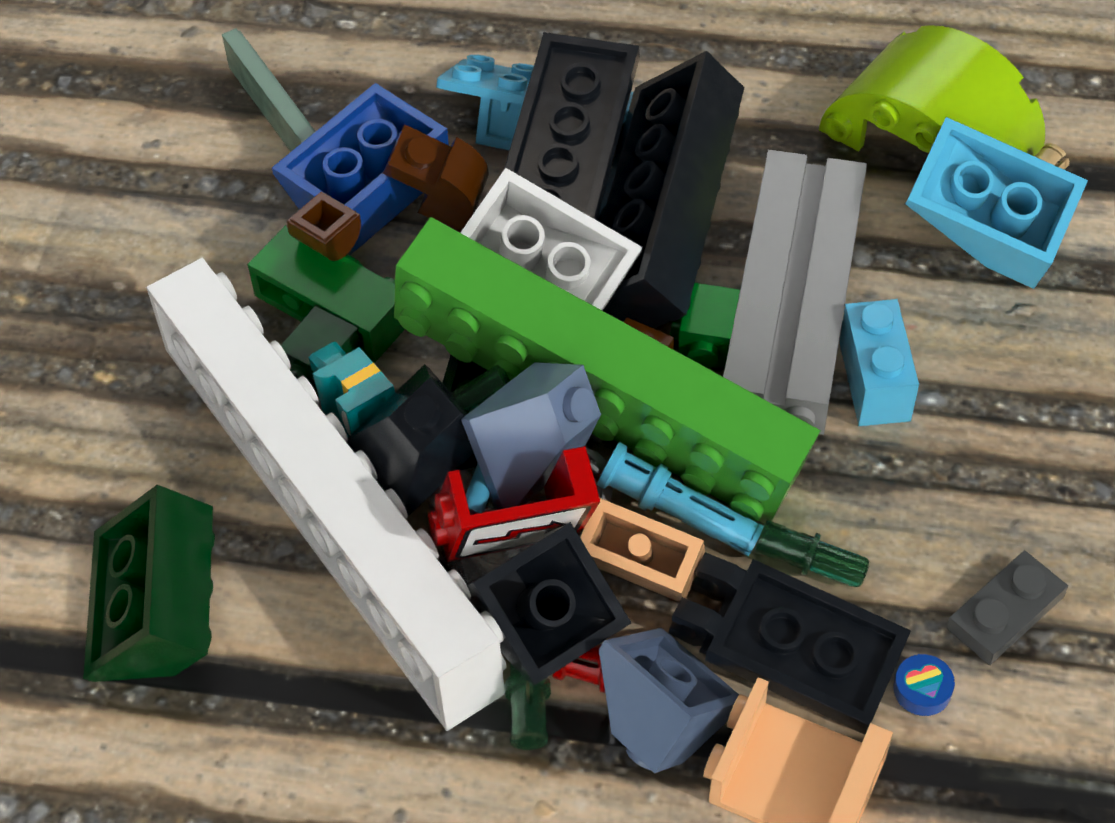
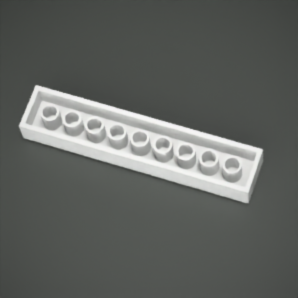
M202 257L147 286L146 288L168 354L445 730H450L505 695L503 670L507 668V665L501 654L500 643L504 641V636L499 625L489 612L478 613L469 601L471 594L463 578L455 569L447 572L437 560L439 553L431 537L423 528L417 531L412 528L406 520L408 514L399 496L391 488L384 492L376 481L377 473L370 459L362 450L354 453L346 443L348 441L347 434L339 419L332 412L325 415L318 407L319 400L310 382L304 376L297 379L290 371V361L284 349L276 340L269 343L262 335L264 330L259 318L250 306L241 308L236 301L237 295L228 277L223 272L215 274Z

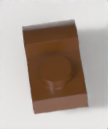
M404 125L383 174L425 193L417 213L428 218L432 217L450 228L461 232L477 208L489 176V169L481 154L460 138L456 137L452 145L449 146Z

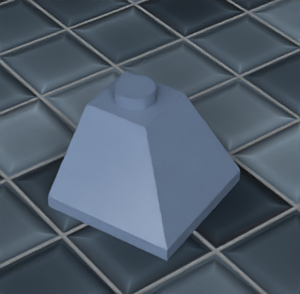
M534 362L461 419L496 510L526 504L544 489L563 450L586 445L601 416V412L584 365Z
M663 628L604 640L599 648L611 734L626 747L628 756L639 766L657 773L683 764L728 721L732 707L739 694Z

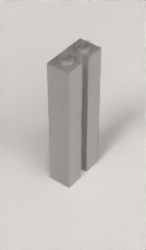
M768 149L723 377L821 430L819 434L824 435L867 163L827 158L826 166L808 164V155Z

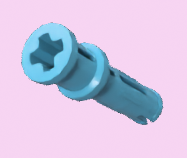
M621 442L617 444L597 482V486L603 489L611 486L636 499L639 508L645 511L647 509L652 511L655 507L702 533L729 545L746 557L749 556L762 533L764 525L734 512L725 505L671 478L672 472L668 471L667 466L660 464L655 467L628 453L627 445Z

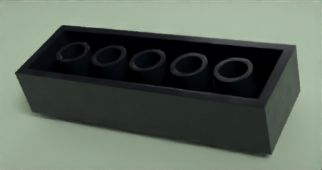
M708 51L635 87L597 220L642 247L641 253L603 309L604 312L622 322L629 318L648 327L656 328L686 316L691 304V295L697 271L701 265V256L707 232L711 226V217L716 197L721 187L720 182L726 158L730 152V143L735 123L739 116V108L745 88Z

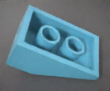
M946 117L905 204L985 267L1034 289L1053 263L1088 180Z

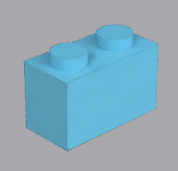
M898 299L845 304L839 343L858 426L910 422L918 393L919 381Z

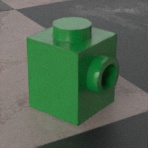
M694 283L691 304L686 316L671 324L670 336L674 337V341H679L678 352L706 368L725 369L741 289Z

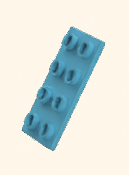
M468 55L467 59L461 60L437 77L436 88L481 97L475 144L510 150L534 65L517 63L513 64L511 68L495 65V59L489 56ZM631 92V93H630V97H629V101H628V105H627V109H626V112H625V116H624L623 123H624L625 120H626V117H627V114H628V111H629V106H630V103H631L632 96H633V93H634V92Z

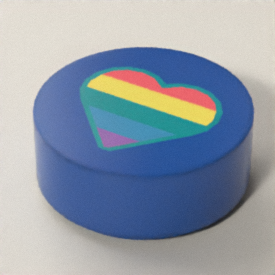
M927 654L913 655L905 659L897 669L893 684L894 695L898 703L910 713L919 716L935 715L948 706L954 691L955 679L949 666L941 659Z

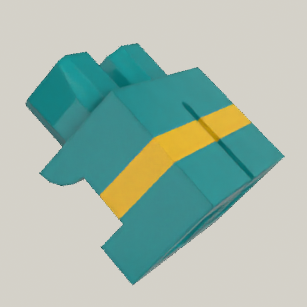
M332 342L309 356L322 412L325 415L332 412L341 422L347 437L395 393L394 385L360 347L346 354L337 342Z

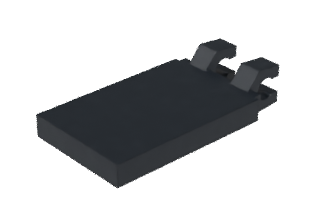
M705 552L695 571L696 577L691 588L715 601L724 600L717 613L710 608L682 597L673 613L671 620L673 622L668 633L692 646H701L699 652L706 655L705 661L752 683H755L758 677L769 681L768 690L865 735L911 630L753 559L748 570H744L736 564Z

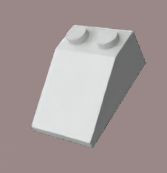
M507 168L504 169L460 232L602 311L642 250L640 245Z

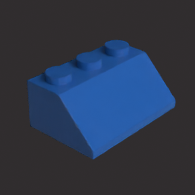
M377 83L373 84L272 167L273 175L298 209H301L322 191L360 214V234L355 245L348 253L349 255H352L423 193L383 174L403 126L407 125L449 145L446 127Z

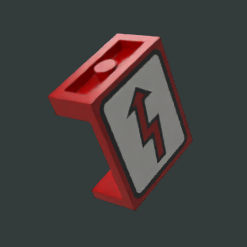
M586 446L562 451L544 486L547 500L470 515L460 470L447 472L440 493L435 494V511H431L428 514L430 533L435 546L443 545L447 562L531 546L570 522L577 534L580 535L600 503Z

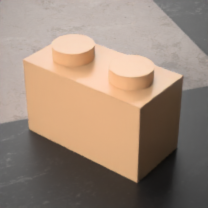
M600 498L599 505L584 527L580 537L599 569L680 602L682 597H687L695 578V571L705 553L704 540Z

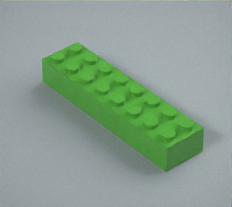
M432 217L429 218L396 264L394 318L408 332L419 337L426 335L444 345L446 350L456 359L467 363L473 361L491 371L494 378L503 385H506L534 362L584 365L601 412V416L592 432L593 435L605 441L614 440L627 445V448L632 450L634 455L655 467L660 464L667 466L668 471L681 477L687 487L704 495L711 494L729 504L734 512L755 522L759 521L768 527L770 526L799 475L821 430Z

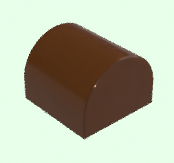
M322 191L286 220L290 236L331 261L340 260L350 252L359 237L361 229L359 213Z

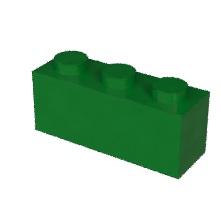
M287 225L247 264L254 295L257 298L300 322L316 306L358 327L361 349L373 363L382 356L405 330L399 321L394 318L395 279L381 277L365 268L356 258L350 255H346L337 261H331L290 236Z

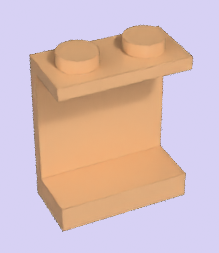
M758 677L749 697L739 694L732 707L727 727L733 729L726 747L716 743L707 761L703 777L711 780L709 803L756 823H860L886 760L893 732L870 723L862 742L767 704L766 698L769 681Z

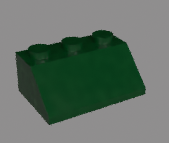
M157 484L94 531L83 679L91 682L175 676L208 655L212 638L209 628L210 598L213 592L211 554L215 542V534L212 530L213 506Z

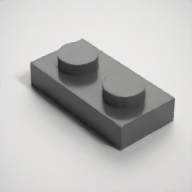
M1024 550L949 617L946 629L987 664L991 665L1064 598L1068 585Z

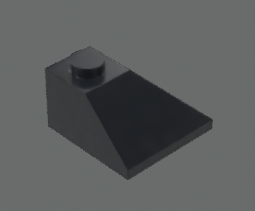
M425 364L348 437L347 444L354 452L362 450L367 455L375 468L378 482L385 490L391 488L396 492L404 504L408 516L444 483L447 472L458 470L474 454L461 421L468 412Z
M571 522L466 584L471 594L469 601L478 613L489 612L499 625L504 636V641L500 643L501 653L532 686L631 624L630 619Z

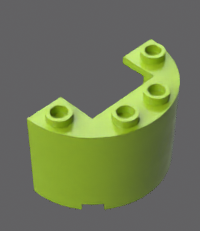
M934 25L921 26L916 32L906 34L904 31L894 38L827 108L819 125V131L858 152L864 146L867 122L869 121L878 128L886 130L917 146L920 150L929 153L946 117L1032 156H1035L1045 144V123L1041 107L1037 98L1029 100L1019 84L1024 77L1018 69L1000 52L977 37L954 28Z

